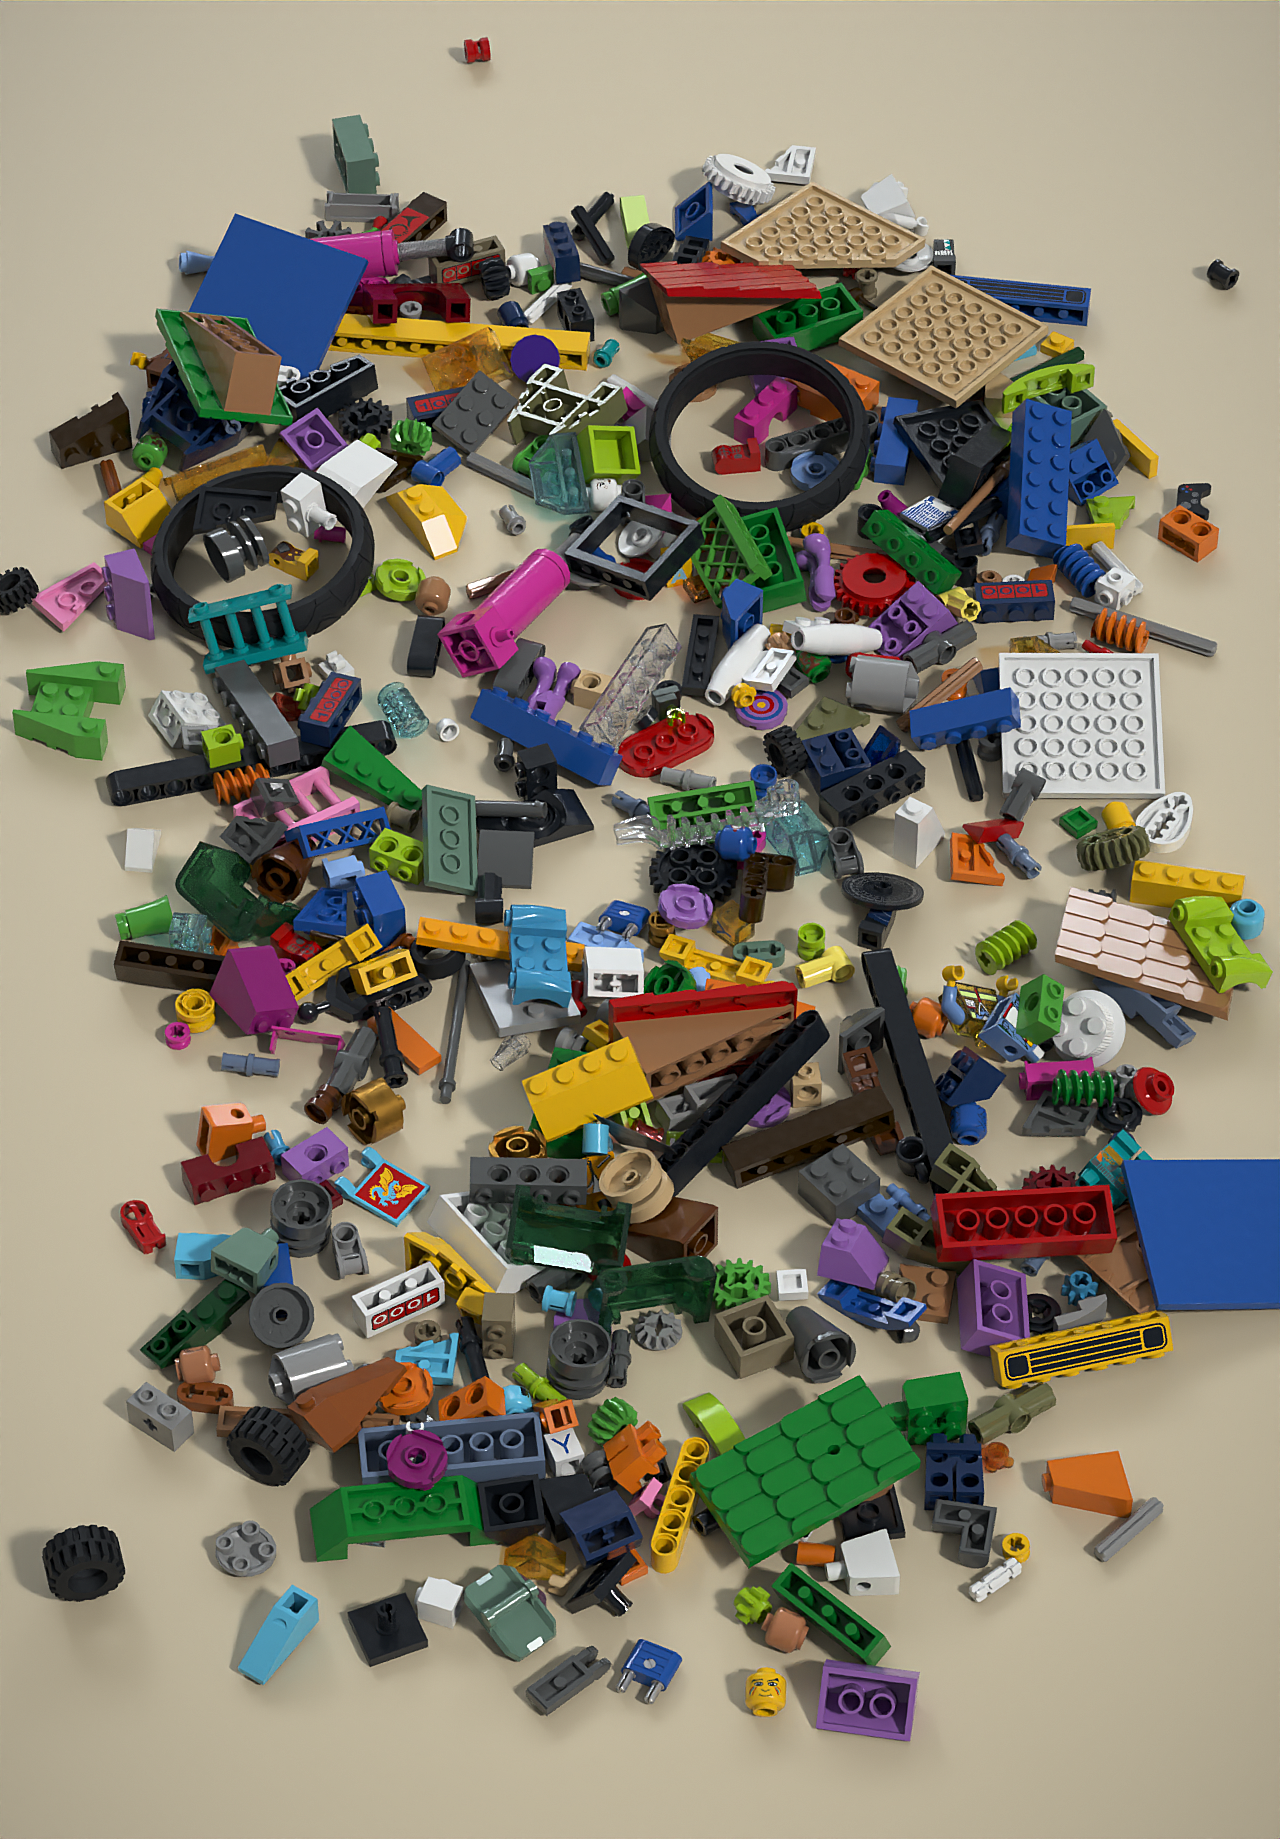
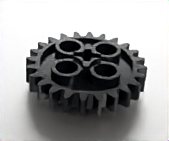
M684 837L682 844L673 840L672 847L663 845V852L656 851V858L651 859V866H649L650 885H653L654 893H661L672 884L693 885L700 889V893L703 895L706 893L710 897L714 907L715 900L724 902V895L731 896V889L736 888V881L738 880L737 861L722 859L719 852L715 850V843L712 845L708 844V838L702 843L698 842L697 837H694L693 842H688L686 837Z

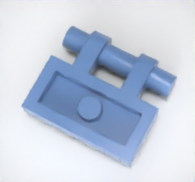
M894 1183L890 1184L886 1189V1192L891 1196L890 1199L886 1200L879 1193L857 1208V1215L882 1238L887 1226L899 1210L897 1209L902 1206L925 1222L930 1219L927 1209L921 1204H916L910 1199V1194L904 1188L899 1189Z

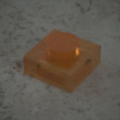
M700 575L683 580V588L694 603L712 598Z

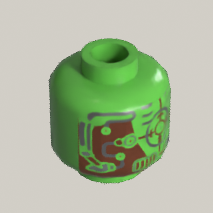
M151 434L141 437L132 452L134 464L146 472L152 467L160 468L167 457V445L163 439Z

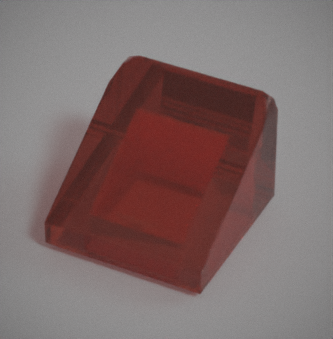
M276 692L272 700L286 721H298L301 715V710L297 709L299 702L293 701V697Z

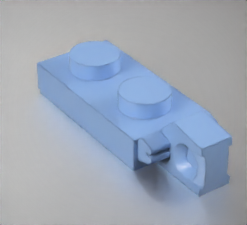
M580 922L567 939V942L585 944L584 947L640 949L634 947L635 945L626 941V939L624 940L619 934L607 930L600 934V932L596 931V926ZM640 949V950H641L642 963H643V962H644V954H643V953H644V950H643V949Z

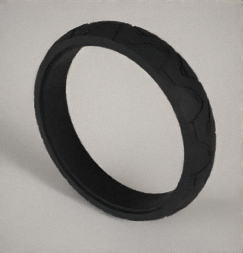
M752 341L736 343L700 356L682 369V372L680 371L666 386L655 405L649 429L650 456L657 477L665 491L671 493V498L697 519L703 517L715 507L712 500L718 496V494L705 489L692 480L677 463L669 445L670 435L682 410L697 395L723 381L749 375H773L796 380L824 395L837 408L846 423L850 436L847 449L843 458L830 475L813 488L801 494L769 502H747L724 498L735 506L740 517L777 507L786 532L797 530L806 524L821 519L843 502L852 492L863 473L870 447V427L866 410L858 392L849 383V380L836 367L815 353L812 354V352L790 344H779L778 342ZM718 516L712 520L716 527L719 521Z
M268 465L245 468L218 476L206 484L200 485L183 497L172 508L161 524L151 551V578L154 590L163 608L175 622L194 636L206 641L200 622L189 623L188 621L190 608L200 603V601L188 595L174 580V570L179 555L194 536L193 526L201 486L278 492V503H283L280 490L302 472L321 483L326 511L336 515L337 521L345 527L352 537L348 557L337 574L313 594L287 605L295 631H298V633L306 631L309 638L333 625L342 615L344 616L359 599L368 583V578L372 573L374 564L375 540L369 519L362 506L340 484L308 469ZM278 609L263 610L262 613L269 636L273 639L283 637L285 632ZM235 612L244 643L248 645L258 643L260 639L251 612ZM225 615L210 618L218 645L233 648L234 643Z

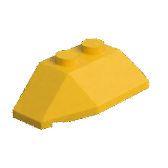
M418 484L386 496V501L434 560L458 551L467 516L443 487Z

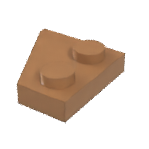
M900 1264L899 1275L914 1281L917 1286L914 1300L927 1306V1309L918 1320L948 1324L956 1271Z

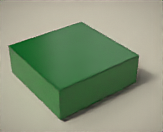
M1079 806L1060 817L1059 825L1075 839H1079L1096 829L1098 821Z

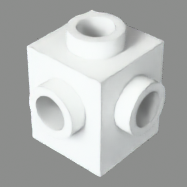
M1113 567L1108 573L1097 579L1094 590H1096L1094 602L1115 610L1128 605L1133 598L1136 577Z

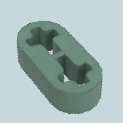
M774 940L742 942L733 948L732 959L743 962L746 958L743 955H747L772 963V968H776L785 961V947L781 942Z

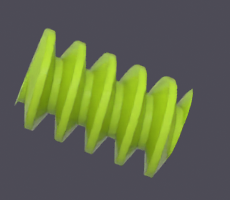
M1015 920L1002 928L1001 931H997L993 936L987 937L985 941H981L976 945L975 955L977 962L985 973L994 975L997 970H1002L1005 968V965H1010L1013 963V960H1018L1021 958V955H1026L1029 953V950H1034L1037 947V938L1026 923Z

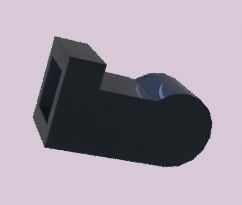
M870 908L869 914L867 913L865 919L861 921L858 927V946L870 950L883 949L894 924L896 911ZM869 934L877 936V942L868 941L866 936Z

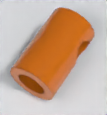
M799 1541L796 1564L824 1567L825 1563L835 1561L836 1545Z

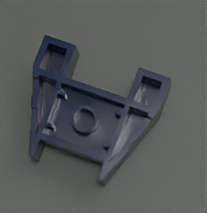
M172 360L160 375L149 404L141 418L136 438L139 440L150 428L154 429L184 452L178 469L182 472L237 446L252 431L254 422L239 421L241 424L240 431L238 432L234 426L236 434L231 435L226 432L221 419L199 417L187 396L188 391L178 374L179 369L174 360Z

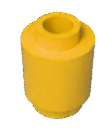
M1111 802L1105 806L1101 813V817L1108 830L1123 826H1136L1126 804L1123 802Z

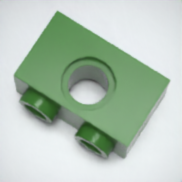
M1045 974L1021 986L1016 1034L1038 1045L1060 1033L1065 986Z

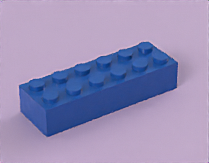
M1025 399L1012 413L1006 547L1052 559L1058 549L1066 546L1072 411Z

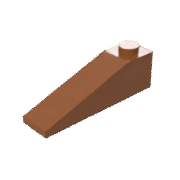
M386 1357L310 1388L300 1394L294 1402L287 1406V1409L294 1423L304 1433L305 1437L335 1453L358 1434L362 1429L361 1421L366 1415H373L377 1410L376 1402L380 1397L386 1396L391 1392L407 1369L404 1365Z

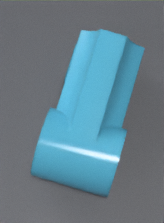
M592 1123L583 1125L582 1154L605 1156L608 1155V1152L613 1151V1140L609 1137V1125Z

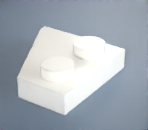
M792 145L784 155L775 161V166L771 170L767 168L765 172L770 176L771 181L809 184L816 147Z

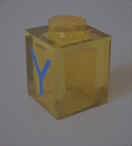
M731 899L723 906L717 907L712 913V932L734 948L738 943L746 942L755 935V923L741 921L738 917L739 904Z

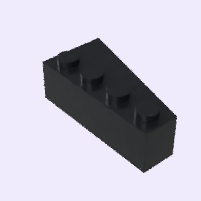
M990 421L983 428L979 427L975 435L970 436L965 445L961 444L957 452H952L948 458L946 466L949 469L937 498L961 509L979 490L981 485L990 478L996 466L1007 458L1011 449L1012 432Z

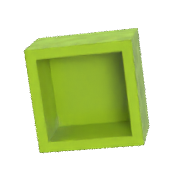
M588 425L576 436L583 484H590L593 479H615L617 485H622L625 481L636 479L641 474L634 426Z

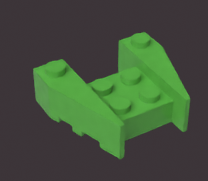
M95 661L27 669L29 695L36 696L31 711L13 709L15 735L31 741L34 738L47 743V747L54 750L57 748L68 751V755L75 758L102 761L108 745L106 719L89 717L94 702L121 704L126 688L124 664Z

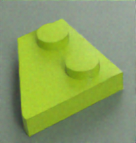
M1096 496L1092 499H1086V509L1091 523H1114L1115 530L1122 527L1123 521L1129 516V509L1135 508V496Z

